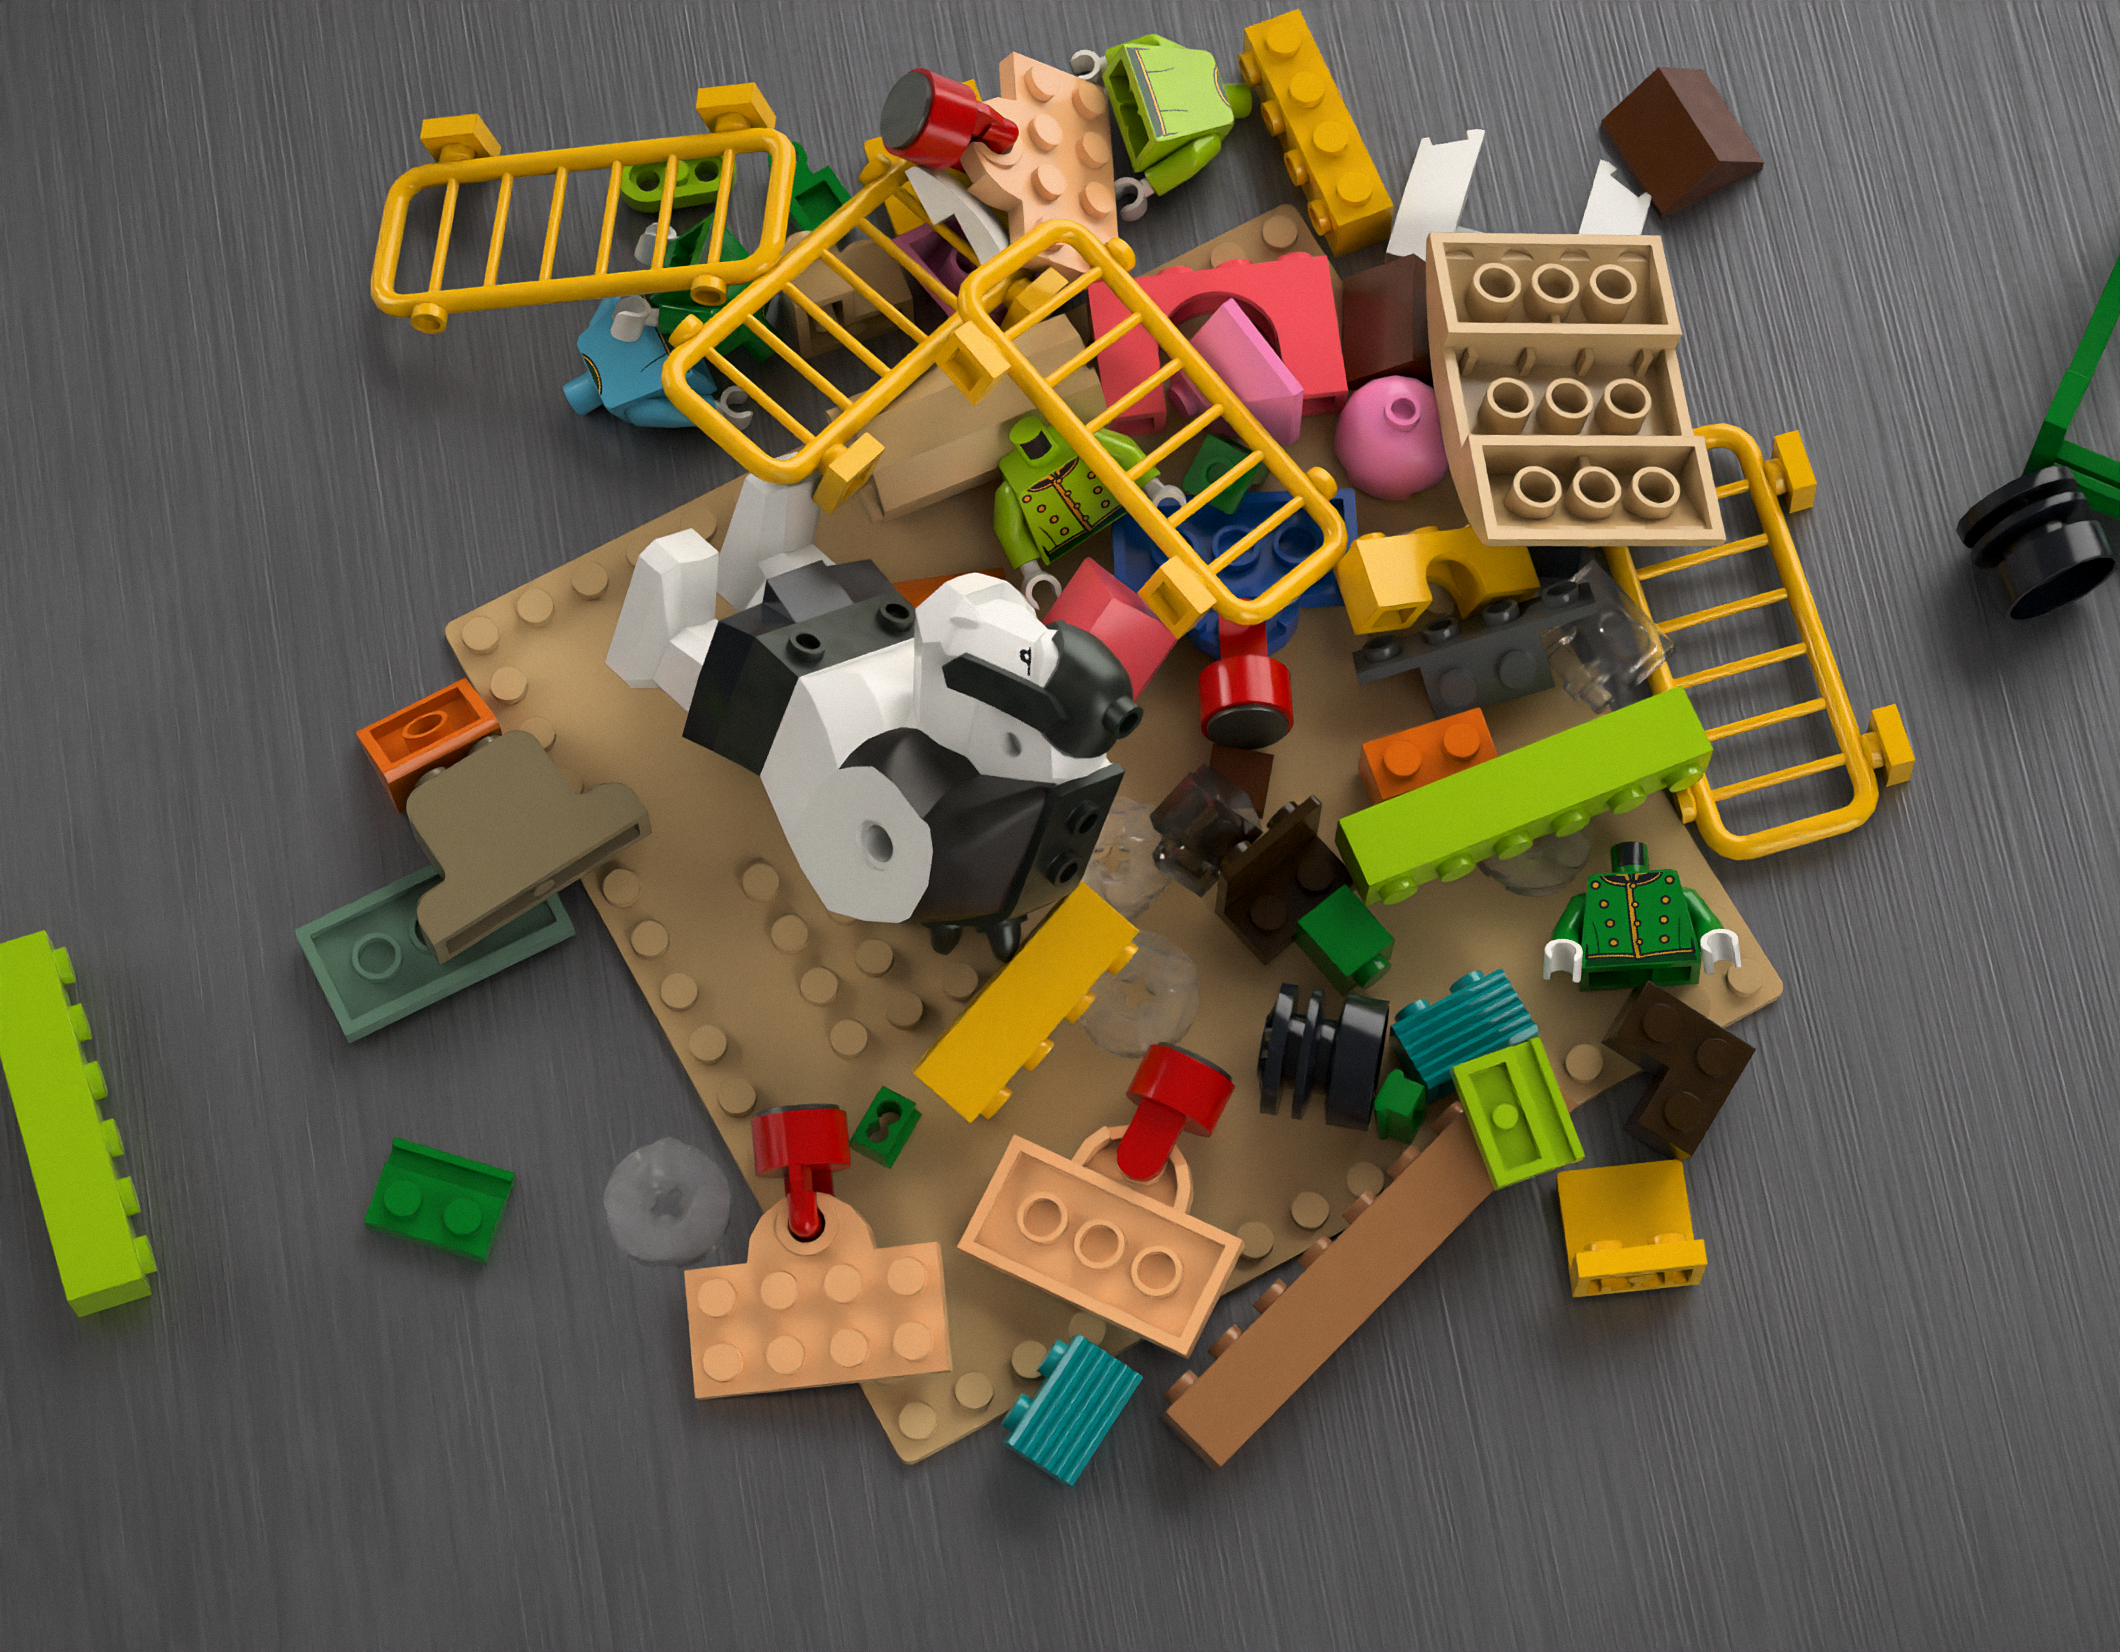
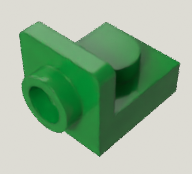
M1208 433L1182 481V488L1197 496L1253 451L1224 434ZM1262 461L1208 503L1226 514H1235L1251 485L1264 484L1270 470Z

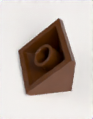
M1658 67L1601 121L1602 129L1642 191L1652 196L1651 205L1660 219L1762 169L1764 165L1763 160L1704 70Z
M1414 253L1344 278L1342 354L1348 390H1357L1371 380L1393 375L1416 378L1434 389L1428 338L1426 261Z

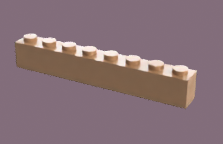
M1559 1086L1567 1110L1570 1113L1578 1104ZM1458 1100L1430 1126L1439 1136L1422 1153L1412 1144L1386 1170L1394 1181L1378 1197L1367 1189L1346 1210L1342 1217L1350 1226L1334 1242L1323 1234L1297 1260L1306 1270L1289 1287L1279 1278L1252 1305L1261 1315L1248 1329L1243 1332L1236 1324H1233L1208 1350L1216 1361L1199 1378L1189 1369L1162 1396L1171 1406L1160 1419L1214 1473L1494 1190L1465 1111Z

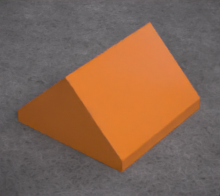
M466 678L355 732L398 814L406 811L408 797L415 789L417 781L423 775L437 767L444 766L448 769L466 758L472 746L484 737L491 734L502 735L495 715Z

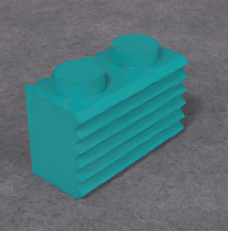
M1501 968L1487 976H1484L1481 970L1470 972L1451 985L1449 988L1451 994L1431 1005L1427 999L1417 1000L1404 1007L1395 1015L1396 1023L1390 1026L1389 1044L1411 1081L1425 1086L1426 1106L1432 1105L1435 1101L1457 1091L1449 1072L1453 1066L1538 1037L1539 1030L1536 1023L1532 1020L1530 1013L1526 1010L1524 1003L1519 999L1517 992L1513 989L1511 982L1506 978L1505 972Z
M1080 1334L1073 1335L1067 1344L1060 1339H1056L1036 1370L1045 1376L1032 1398L1021 1393L1001 1423V1426L1010 1431L1002 1444L1065 1487L1073 1486L1143 1378L1139 1373L1121 1363L1118 1359Z

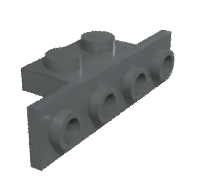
M1571 581L1557 583L1544 589L1541 596L1518 603L1513 599L1500 600L1486 606L1482 610V614L1462 620H1457L1454 617L1440 618L1426 624L1422 628V632L1398 638L1395 635L1374 638L1368 641L1362 650L1352 652L1359 684L1362 685L1420 667L1436 720L1478 707L1480 709L1554 688L1555 683L1539 631L1599 614L1590 583L1585 582L1579 585Z

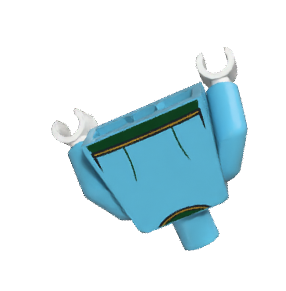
M652 294L639 295L647 300L650 308L659 309L651 300ZM621 297L604 298L591 319L589 328L579 335L577 340L578 349L588 371L563 386L565 396L577 414L584 416L604 404L610 413L638 427L683 428L696 426L670 402L664 393L660 381L662 365L670 353L676 349L668 342L671 334L658 333V327L645 325L640 339L635 342H624L616 339L611 335L610 329L614 321L612 314ZM704 358L688 370L685 378L690 388L739 431L745 429L751 423L753 412L736 413L727 406L747 401L748 394L739 386L733 385L728 387L722 393L719 400H714L710 394L718 389Z

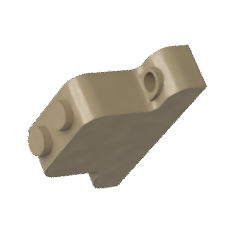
M514 730L501 736L499 734H491L484 737L472 746L466 758L448 769L444 766L437 767L423 775L415 784V789L409 795L406 803V811L414 837L443 879L442 882L429 889L418 900L417 919L424 941L435 959L442 965L652 834L647 809L629 786L622 783H604L595 786L584 794L575 793L539 741L526 731Z

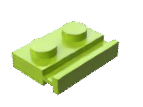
M1539 1036L1519 1045L1510 1046L1453 1066L1449 1070L1495 1191L1553 1171L1558 1167L1581 1161L1585 1157Z

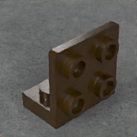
M1314 794L1300 805L1295 801L1284 805L1267 823L1266 827L1269 829L1267 833L1252 845L1248 840L1240 842L1225 855L1219 864L1222 870L1219 873L1215 913L1264 966L1294 942L1297 922L1344 884L1352 892L1356 890L1347 867L1317 836L1322 803Z

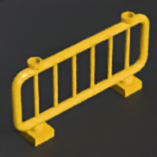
M755 82L698 88L695 109L711 132L705 134L500 156V144L478 113L423 119L420 140L437 163L425 164L408 170L390 187L384 204L370 280L371 298L376 307L390 317L411 318V325L415 329L428 334H437L445 331L448 314L684 290H690V297L701 305H722L727 300L728 286L754 282L758 277L769 272L781 257L785 245L796 169L795 148L786 135L775 130L776 115ZM767 152L772 156V164L759 247L752 255L745 259L720 262L736 154ZM723 156L707 264L663 268L680 160ZM667 162L651 269L607 274L624 166ZM611 168L594 275L551 279L569 172ZM556 174L539 280L496 285L514 178ZM501 180L483 286L441 291L459 184ZM447 186L428 292L397 294L394 291V283L409 203L423 189Z
M882 153L877 154L871 159L860 173L858 181L865 187L779 259L769 272L758 277L704 325L694 314L687 316L671 334L668 342L676 349L670 353L662 365L660 381L664 393L670 402L751 474L765 482L787 485L800 482L817 469L823 478L812 500L829 515L835 512L868 482L885 450V447L868 432L863 434L849 448L845 447L844 444L935 363L934 358L952 333L964 325L963 320L959 316L957 297L871 224L866 217L893 194L976 267L979 268L981 266L972 246L945 223L933 225L922 203L902 187L909 180L905 171L918 164L899 157L891 163ZM952 168L946 169V171L963 182L968 188L973 185L967 174ZM987 205L1009 234L1008 212ZM855 226L858 227L952 308L955 313L932 334L927 336L828 249ZM819 258L919 345L895 367L890 369L790 282ZM1050 266L1032 283L1029 278L1035 271L1020 267L983 295L982 306L988 315L1001 303L1008 309L999 327L1004 333L1063 290L1069 281ZM782 291L882 378L853 403L752 315L777 293ZM1049 314L1048 316H1046L1044 319H1042V320H1041L1040 322H1038V323H1041V322L1045 321L1051 314ZM744 324L844 412L815 437L714 348L740 325ZM705 357L806 446L788 460H778L767 455L690 388L685 378L686 373Z
M1050 219L1037 225L970 273L962 282L957 297L959 316L963 320L964 325L952 333L934 358V362L973 406L989 396L1005 374H1008L1169 558L1167 562L1157 569L1137 594L1178 640L1194 628L1211 608L1224 619L1239 625H1257L1272 618L1331 571L1346 553L1348 544L1346 524L1335 507L1329 502L1337 495L1335 480L1329 472L1321 467H1313L1304 473L1128 273L1135 267V255L1131 247L1124 240L1112 238L1105 244H1102L1095 234L1084 225L1069 219ZM1065 243L1073 247L1092 269L1003 333L985 312L982 306L983 295L1051 245ZM1098 278H1101L1132 315L1044 379L1012 341ZM1141 323L1170 356L1172 361L1088 424L1084 425L1052 388ZM1181 369L1213 406L1125 472L1094 437V434ZM1221 415L1253 452L1166 519L1134 481ZM1262 461L1293 496V499L1207 565L1175 528ZM1302 507L1321 529L1324 538L1322 546L1256 599L1244 601L1237 598L1216 574Z
M1719 423L1694 428L1693 434L1694 436H1704L1707 450L1722 447L1735 453L1745 479L1716 487L1717 498L1722 499L1749 491L1764 533L1640 569H1635L1628 546H1602L1653 696L1680 685L1685 689L1804 654L1808 656L1822 698L1709 729L1705 733L1709 741L1712 742L1826 709L1841 753L1714 790L1710 789L1704 772V777L1693 786L1678 792H1672L1674 806L1682 824L1696 821L1698 830L1709 848L1722 857L1739 861L1756 859L1847 833L1863 825L1874 813L1879 798L1878 783L1874 769L1880 768L1886 787L1909 781L1915 757L1896 703L1871 711L1867 733L1861 735L1777 498V495L1783 494L1789 513L1813 507L1817 482L1799 431L1795 430L1775 436L1771 459L1764 461L1761 450L1751 435L1740 427ZM1765 545L1769 546L1783 588L1654 624L1640 581ZM1587 546V547H1588V549H1590V548H1594V547H1597V546ZM1782 600H1788L1802 643L1679 678H1672L1658 637L1659 635ZM1846 765L1854 788V796L1849 805L1843 808L1744 836L1731 834L1722 824L1715 803L1717 801Z

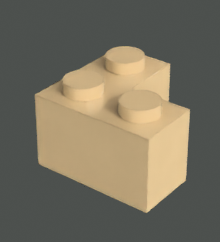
M801 231L787 237L780 259L812 231ZM870 239L856 241L848 245L840 253L836 243L828 249L915 325L913 297L901 265ZM819 258L790 282L859 342L900 329ZM782 291L778 293V298L799 356L803 360L846 347Z

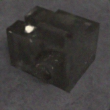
M1202 763L1194 773L1190 772L1149 815L1153 829L1163 835L1160 843L1151 853L1155 866L1201 898L1219 880V873L1222 870L1219 864L1225 855L1244 840H1248L1252 845L1264 833L1249 794L1205 763Z

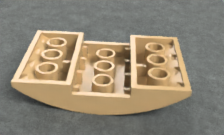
M1429 232L1426 239V303L1431 370L1439 424L1445 453L1459 500L1469 523L1483 545L1723 546L1726 541V535L1704 436H1694L1676 355L1675 348L1682 336L1661 236Z

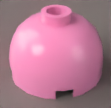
M1393 375L1371 380L1354 391L1338 416L1333 443L1336 460L1339 456L1340 463L1347 470L1346 477L1354 487L1374 498L1401 501L1411 499L1412 493L1421 492L1428 487L1431 490L1440 483L1449 469V464L1439 424L1437 402L1432 387L1416 378Z

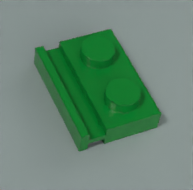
M394 1137L391 1145V1154L388 1162L384 1164L363 1221L366 1228L487 1265L507 1209L512 1188L514 1189L517 1181L515 1173Z

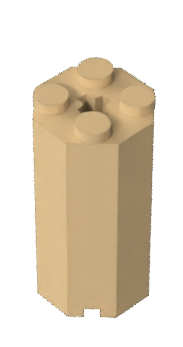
M1065 314L1034 325L1012 341L1044 379L1086 349L1081 336ZM933 364L844 444L845 447L849 448L863 434L868 432L885 447L868 482L854 494L859 493L861 503L871 524L881 521L882 524L1002 477L998 468L1000 459L1016 449L1009 437L1013 426L1019 420L1029 416L1039 417L1046 427H1049L1051 424L1007 373L989 396L973 406L937 364ZM1085 364L1052 388L1084 425L1107 409L1101 383L1094 367L1087 369ZM867 391L851 396L848 399L854 403ZM838 405L825 411L829 425L844 412ZM1111 422L1108 423V424H1107L1106 426H1104L1103 428H1109L1110 425H1111Z

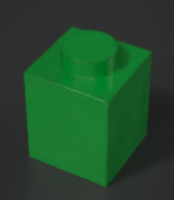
M1346 884L1297 922L1294 940L1342 996H1345L1357 985L1362 990L1370 988L1389 971L1391 964L1388 961L1391 959L1395 941L1391 934Z

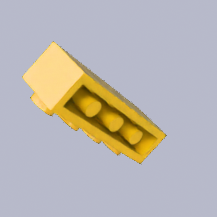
M1299 8L1244 28L1243 53L1237 55L1241 75L1248 87H1254L1261 101V114L1266 128L1272 137H1278L1285 151L1284 161L1293 184L1295 186L1301 185L1308 200V213L1317 234L1325 236L1335 258L1389 239L1394 205Z
M1081 880L1078 887L1071 894L1057 901L1022 941L1010 962L1003 963L916 1062L911 1068L913 1074L969 1123H972L979 1114L989 1120L1012 1094L1013 1091L1006 1086V1083L1020 1067L1023 1066L1031 1072L1052 1049L1055 1043L1048 1038V1035L1062 1019L1065 1018L1073 1024L1091 1005L1097 995L1090 990V987L1105 970L1115 976L1134 956L1139 947L1132 940L1140 931Z

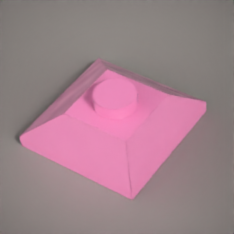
M1231 298L1217 309L1189 343L1277 443L1290 446L1297 442L1300 436L1304 389L1235 300ZM1181 369L1170 377L1168 395L1176 410L1185 419L1190 417L1196 419L1213 406ZM1221 415L1203 428L1205 433L1224 434L1229 437L1241 438Z

